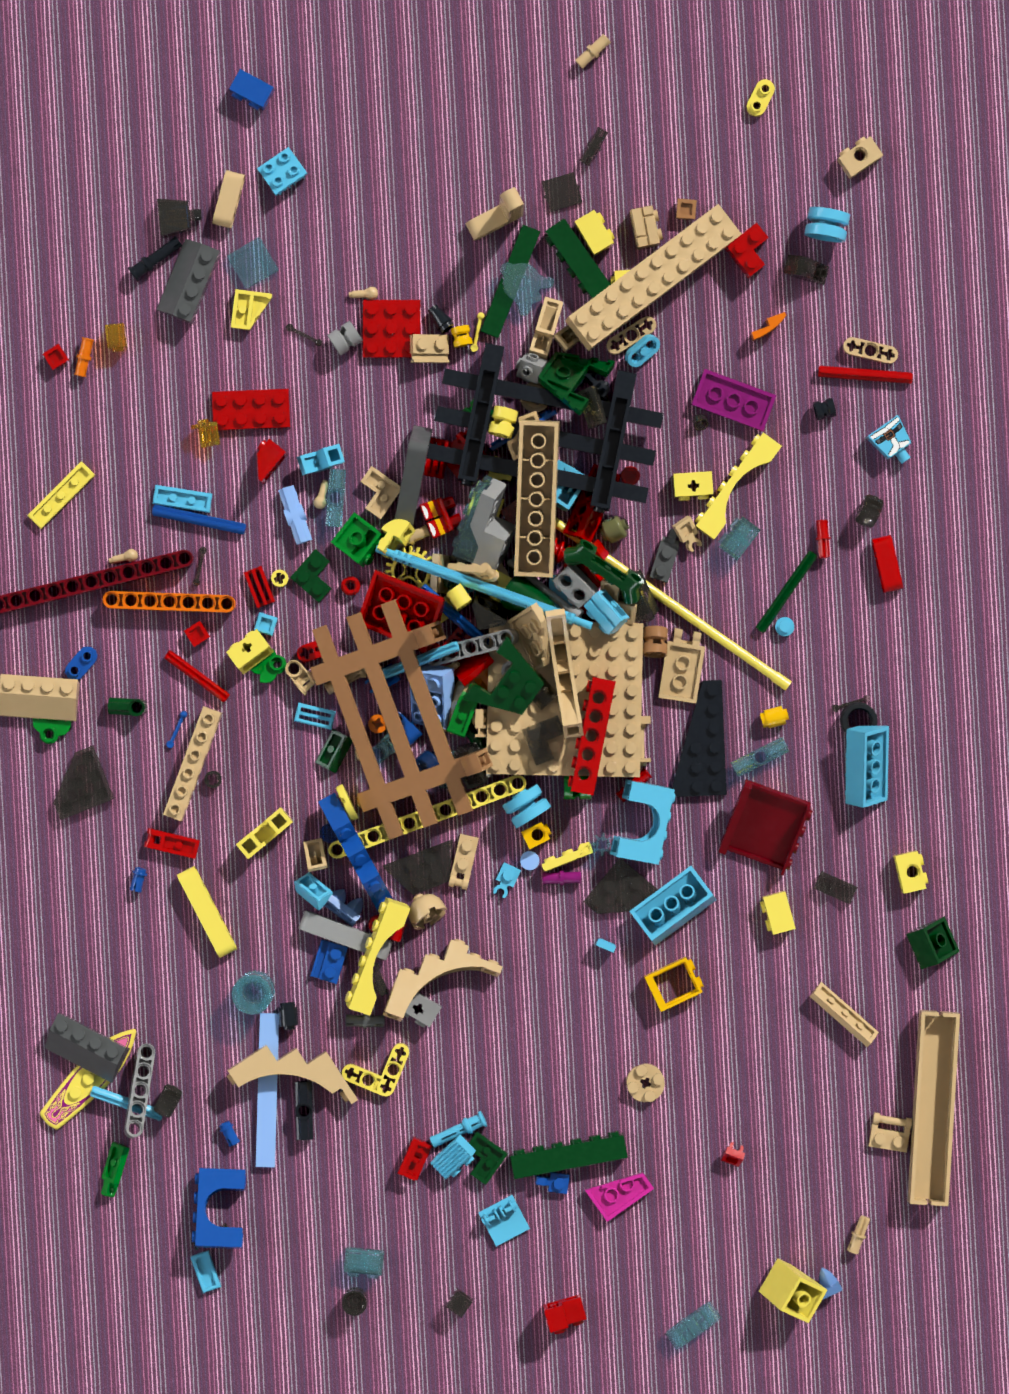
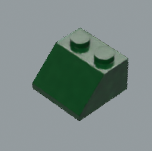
M945 916L906 934L921 969L937 965L960 952Z

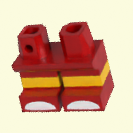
M440 497L420 504L433 539L453 531L455 527L463 523L459 513L450 517L447 513L448 509L456 507L453 497L444 499Z

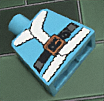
M898 415L866 437L886 459L895 455L902 464L910 458L905 447L911 441Z

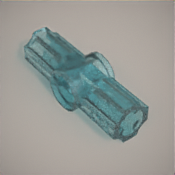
M330 469L325 521V526L342 528L346 470ZM339 493L341 495L340 502H331V495Z
M780 737L730 763L737 777H740L790 751L783 737ZM759 751L765 754L764 761L760 763L755 760V755Z

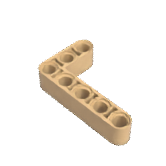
M516 187L500 194L498 206L465 223L474 241L523 216L524 203Z

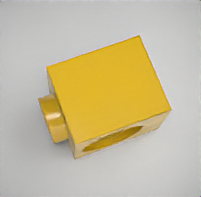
M542 822L521 831L529 849L550 840L548 835L552 834L548 825H543ZM540 829L543 836L540 840L532 838L533 830Z

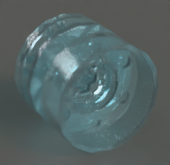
M258 970L248 971L243 974L232 990V999L237 1009L250 1015L259 1014L266 1010L275 995V985L271 977ZM253 987H256V990L259 991L256 995L250 991Z

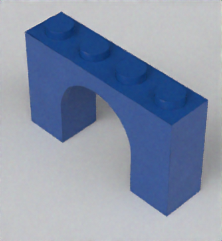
M199 1168V1173H195V1184L198 1185V1192H194V1204H197V1212H193V1223H196V1231H192V1243H195V1246L200 1248L243 1249V1228L214 1225L207 1217L206 1206L211 1196L219 1191H245L246 1170Z

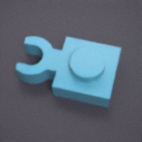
M504 862L496 880L500 881V884L495 886L493 893L496 894L498 889H503L504 894L502 898H505L508 894L507 887H514L521 870Z

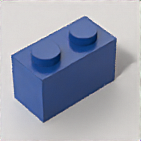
M241 69L229 88L233 98L242 101V99L249 102L248 105L255 110H259V108L264 110L275 91L273 86Z

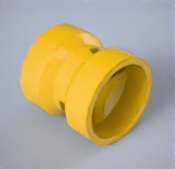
M469 325L450 329L455 339L453 341L454 348L473 344L472 338L469 336Z

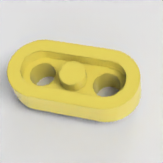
M764 79L757 83L746 106L747 112L751 116L758 117L765 112L775 91L774 84L770 80ZM767 86L769 90L763 92L762 87ZM758 103L760 105V108L755 109L753 107V104Z

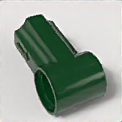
M109 697L108 714L141 716L147 712L148 706L143 699ZM136 702L142 705V710L139 713L133 709Z

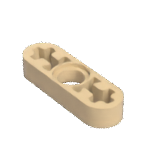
M645 316L610 338L606 345L608 352L618 355L645 335L653 333L656 329L655 319ZM645 320L652 322L651 330L645 328L642 330L644 335L640 336V332L635 326L643 327ZM629 330L637 333V338L634 341H629L626 338V333ZM622 335L623 340L628 345L624 346V343L620 344L618 347V351H616V349H611V342L614 341L615 343L621 341V338H619V336Z
M850 337L843 343L844 352L851 356L884 364H892L898 358V352L892 346ZM853 341L855 346L860 347L861 343H864L861 354L858 353L860 349L849 351L847 344ZM866 346H874L876 349L875 355L868 356L865 353ZM879 347L883 348L881 352L887 353L888 350H891V354L894 355V358L892 357L890 358V360H886L887 356L880 355V359L877 358L879 354Z

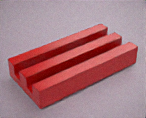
M431 438L430 440L431 444L437 443V445L441 446L444 444L446 447H450L451 444L450 441ZM426 459L423 475L443 479L446 463L441 462L439 473L436 474L439 461L434 460L430 473L432 460Z
M262 566L243 572L257 609L275 602ZM260 571L261 577L263 579L270 600H266L264 592L262 590L261 584L256 574V572ZM250 574H252L254 577L255 583L257 585V588L263 601L262 603H259L256 592L249 577Z

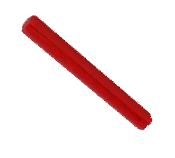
M819 366L818 376L826 378L911 384L913 381V374L911 372Z

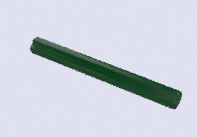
M809 551L756 626L757 630L764 633L816 560L817 555Z

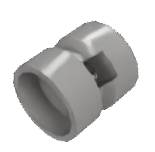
M350 320L341 325V330L335 329L327 335L340 356L348 352L350 346L355 347L363 342Z

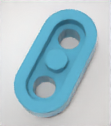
M652 334L642 337L626 351V362L632 367L641 366L659 350V339Z

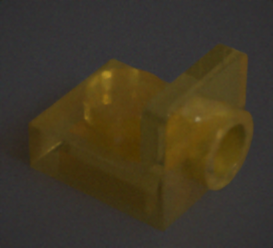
M208 419L198 420L197 424L191 425V430L198 429L201 448L220 445L217 422H209Z

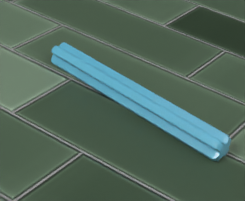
M457 641L417 655L419 665L421 666L458 652L460 647ZM402 662L382 669L385 679L405 672Z

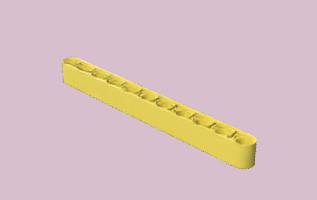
M513 775L467 792L472 809L521 792L526 787V780L521 775ZM515 778H520L523 781V786L520 789H515L512 786V781ZM499 784L505 787V793L500 796L494 792L495 786ZM479 791H484L487 794L486 801L479 802L476 799V794ZM452 798L432 805L438 822L458 815ZM444 804L451 807V812L448 815H443L440 812V807ZM417 811L398 818L403 834L423 828ZM406 818L414 819L415 826L413 828L405 827L404 820ZM383 824L357 833L365 849L389 840ZM376 831L379 834V839L376 842L370 841L368 839L369 832ZM339 840L331 843L328 849L330 856L336 859L347 856L344 849L340 855H335L332 852V847L335 844L341 845Z

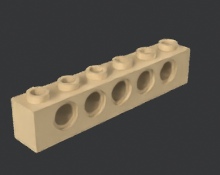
M203 706L163 815L183 821L222 717V712Z

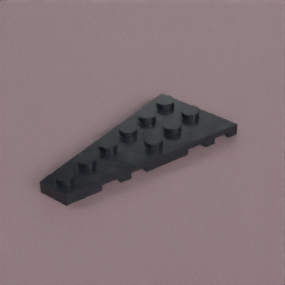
M707 680L701 683L672 789L675 790V797L727 795L722 680Z

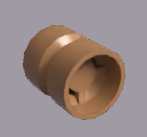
M663 626L644 627L643 640L646 642L643 643V656L649 658L666 657L667 644L665 641L668 640V628Z

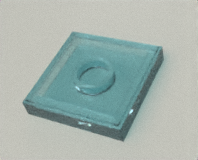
M260 237L227 255L229 262L246 290L279 271Z

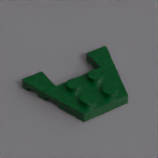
M555 352L539 374L537 382L581 416L589 403V399L573 392L589 370L607 378L615 366V361L608 360V362L598 361V358L594 357L584 359L580 358V355Z
M506 636L496 652L512 662L491 693L473 682L464 695V699L522 715L544 685V681Z

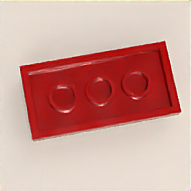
M289 389L212 392L214 431L290 428Z

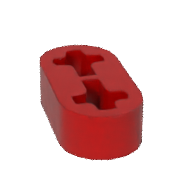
M316 641L299 647L297 650L299 660L309 662L321 657L320 651L315 649L318 647ZM303 648L314 650L313 653L309 654L308 659L300 655L303 652Z

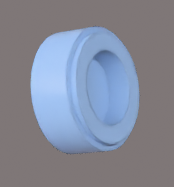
M526 851L521 855L520 863L524 869L533 870L539 865V857L533 851Z

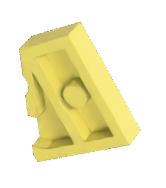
M235 289L231 328L251 330L271 300L272 294Z

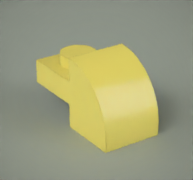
M395 519L386 523L382 527L385 536L380 539L377 549L386 555L387 548L395 550L399 543L406 546L415 529L410 522L403 519Z

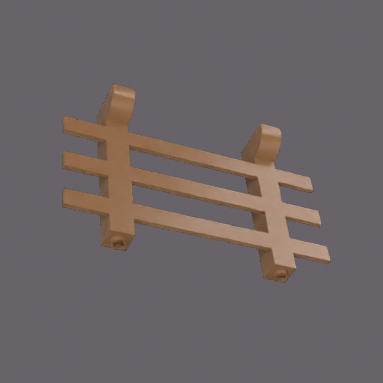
M396 599L381 604L392 638L373 644L362 613L359 612L346 617L358 650L338 657L327 625L313 629L312 632L324 663L310 667V675L312 680L316 682V685L331 681L370 789L357 794L358 806L362 808L363 812L374 808L378 809L389 840L404 835L392 802L412 796L422 826L425 828L438 823L427 790L446 783L458 816L471 812L473 809L461 778L482 772L493 766L487 748L454 759L414 651L446 639L444 630L439 620L407 632ZM400 656L439 763L421 771L418 769L380 665L381 662ZM364 668L404 777L387 783L384 782L345 676Z

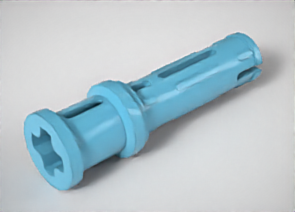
M479 1111L475 1116L468 1119L464 1118L462 1123L431 1136L430 1140L433 1147L436 1148L455 1139L459 1134H472L474 1130L482 1126L487 1127L488 1125L483 1113Z

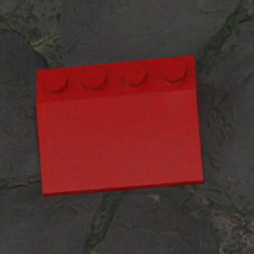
M378 570L374 571L360 611L368 629L392 638L381 604L396 599L407 632L439 620L441 621L445 598ZM434 643L418 650L427 652L433 648Z

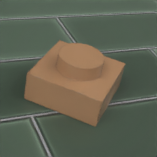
M677 199L676 219L695 220L697 200Z

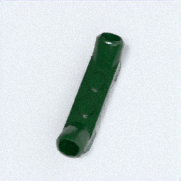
M581 539L577 546L567 547L564 550V561L568 566L583 564L592 573L599 574L605 578L607 583L621 589L624 603L632 605L640 600L639 589L644 584L643 578L630 568L624 574L595 554L597 546Z

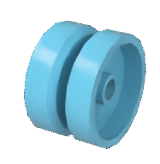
M824 207L809 208L807 218L815 223L806 224L805 236L827 242L844 243L846 241L847 231L841 227L849 225V213Z
M538 784L529 789L522 790L502 805L507 814H512L519 810V813L511 819L516 829L551 807L546 798L534 802V799L542 794Z

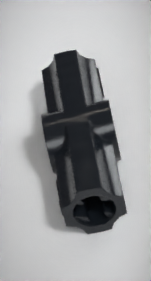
M296 1081L295 1113L297 1140H312V1081ZM307 1106L310 1112L308 1115H302L299 1112V1108Z

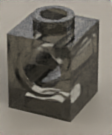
M456 1288L446 1302V1307L462 1318L472 1304L473 1298Z

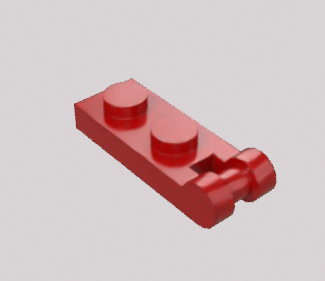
M148 828V838L144 842V847L196 859L200 840ZM156 836L161 837L160 844L154 843Z

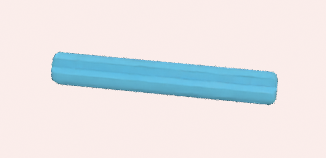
M97 1086L92 1087L91 1097L127 1109L128 1097ZM138 1105L132 1106L133 1112L141 1114V1108ZM147 1105L145 1116L161 1121L164 1111Z

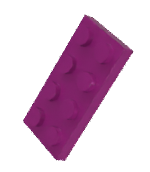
M704 369L691 405L763 432L777 395Z

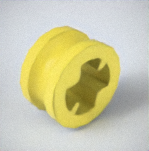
M276 570L271 576L272 583L277 587L285 586L289 580L287 573L283 570ZM281 573V576L285 575L282 584L276 583L274 580L277 578L276 574Z

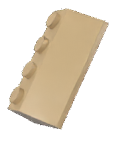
M1 674L0 716L76 722L80 683L77 679Z

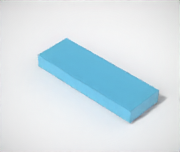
M155 485L153 504L210 513L213 494Z

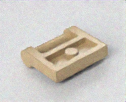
M874 1112L868 1146L907 1153L912 1118L906 1117V1119L882 1116L880 1113ZM878 1124L902 1126L904 1130L900 1132L878 1128Z

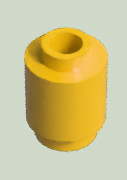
M782 706L767 709L760 713L764 728L769 727L770 729L785 725L786 720H789L787 709H782Z

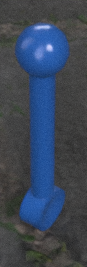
M186 711L180 713V719L170 741L166 743L168 748L174 746V740L184 718L187 717Z

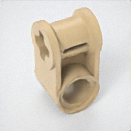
M291 660L286 664L285 671L287 675L293 680L297 688L306 695L307 691L316 684L312 680L309 670L307 671L298 660ZM291 663L299 665L298 673L292 674L289 672L288 667Z

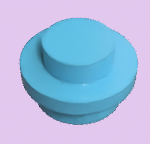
M782 617L777 620L775 630L781 636H788L794 631V623L790 618Z

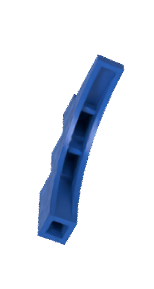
M333 793L318 801L378 911L381 902H384L386 897L393 898L338 797Z

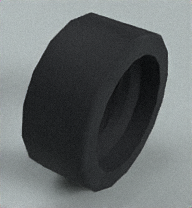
M854 702L847 705L840 716V725L843 731L847 734V729L850 728L847 721L848 716L852 711L858 709L868 713L870 717L869 726H877L878 720L874 709L862 702Z

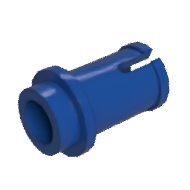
M135 867V870L132 871L134 875L130 890L142 892L144 878L147 876L146 869Z
M226 1121L219 1125V1131L223 1133L228 1146L231 1147L239 1143L240 1140L232 1127L233 1123Z

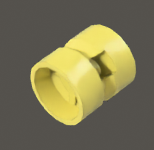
M494 406L492 414L494 421L490 422L488 433L497 437L512 439L514 432L512 424L516 423L518 411L507 407Z

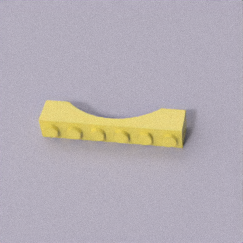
M762 433L761 436L758 434L751 442L753 445L751 450H745L740 457L741 464L738 467L734 466L728 475L731 477L728 482L723 481L717 489L720 493L716 498L711 497L706 504L708 507L705 513L701 512L695 519V522H697L696 528L712 540L717 537L726 524L727 501L735 484L750 470L770 463L782 447L765 433Z
M387 897L384 902H381L378 909L379 917L377 920H374L372 925L373 933L371 938L368 937L365 943L364 956L361 955L358 966H360L358 973L353 975L352 989L347 992L345 1002L349 1009L371 1015L377 999L372 979L375 959L385 941L397 930L404 927L410 911V907L407 904Z

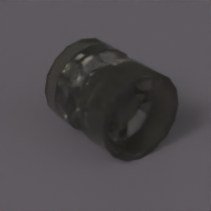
M359 1287L347 1289L342 1300L344 1311L352 1316L363 1313L368 1301L366 1292Z

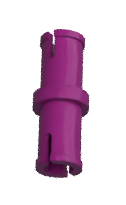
M560 870V872H543V884L564 885V883H581V871L564 872V870Z

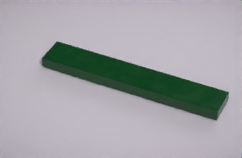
M522 225L480 332L497 339L499 338L541 231Z

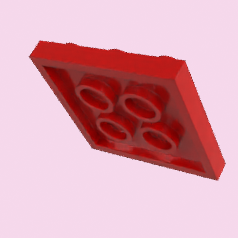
M363 300V358H412L410 354V335L420 334V300Z

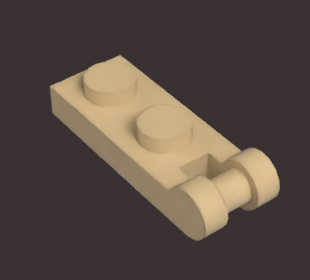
M457 562V564L448 563L447 565L449 569L482 581L495 582L499 578V573L492 569L488 563L481 565L472 563L467 565Z
M460 834L448 886L462 887L461 889L467 890L479 838ZM457 873L465 874L464 879L456 878Z

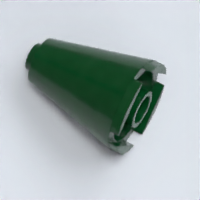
M514 576L505 588L555 607V604L524 576ZM501 600V607L507 611L520 613L526 609Z

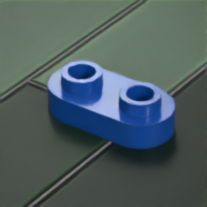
M92 647L80 649L65 668L67 677L69 679H81L97 661V651ZM87 652L91 654L89 660L84 658V654ZM73 667L78 668L77 674L71 672Z

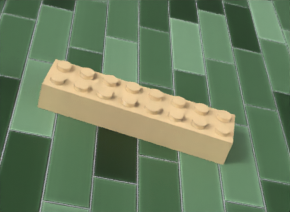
M520 420L514 576L550 578L554 576L560 421Z

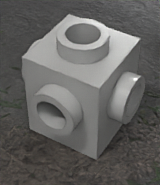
M526 353L516 363V369H518L516 376L525 382L538 384V376L548 360L540 358L534 353Z

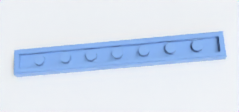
M260 1013L259 1048L266 1044L276 1060L278 1059L279 1013ZM278 1074L258 1078L256 1167H275Z

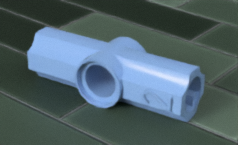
M294 485L278 490L285 509L283 511L287 523L291 527L296 544L299 545L311 541L312 537L306 523L307 518L303 506L299 502Z

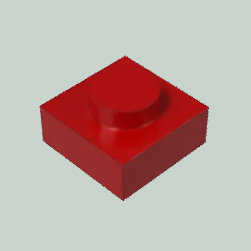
M59 344L43 353L53 371L70 361Z
M201 621L184 630L194 647L210 638Z

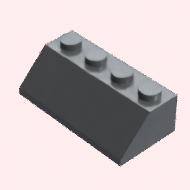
M185 239L157 310L193 324L221 252L202 243Z
M58 1013L52 1024L45 1045V1049L113 1083L130 1048L61 1013Z

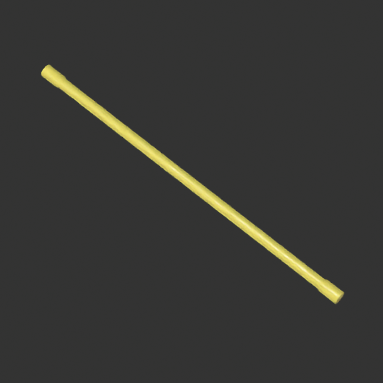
M556 517V529L563 533L567 524ZM566 535L577 544L579 543L580 539ZM608 555L605 559L606 562L624 574L629 569L611 555ZM643 578L644 584L640 587L641 589L767 676L783 690H787L792 682L791 680L767 666Z

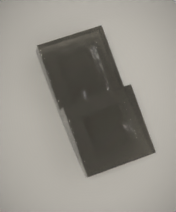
M821 871L814 886V889L847 904H851L858 888Z

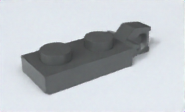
M672 528L668 538L663 536L662 541H660L649 576L668 583L680 542L676 540L677 534Z

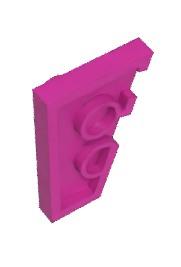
M642 1172L588 1188L585 1191L608 1222L652 1191L654 1187Z

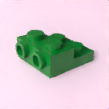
M354 512L331 543L360 566L364 567L365 565H370L374 560L373 555L380 539L385 535Z

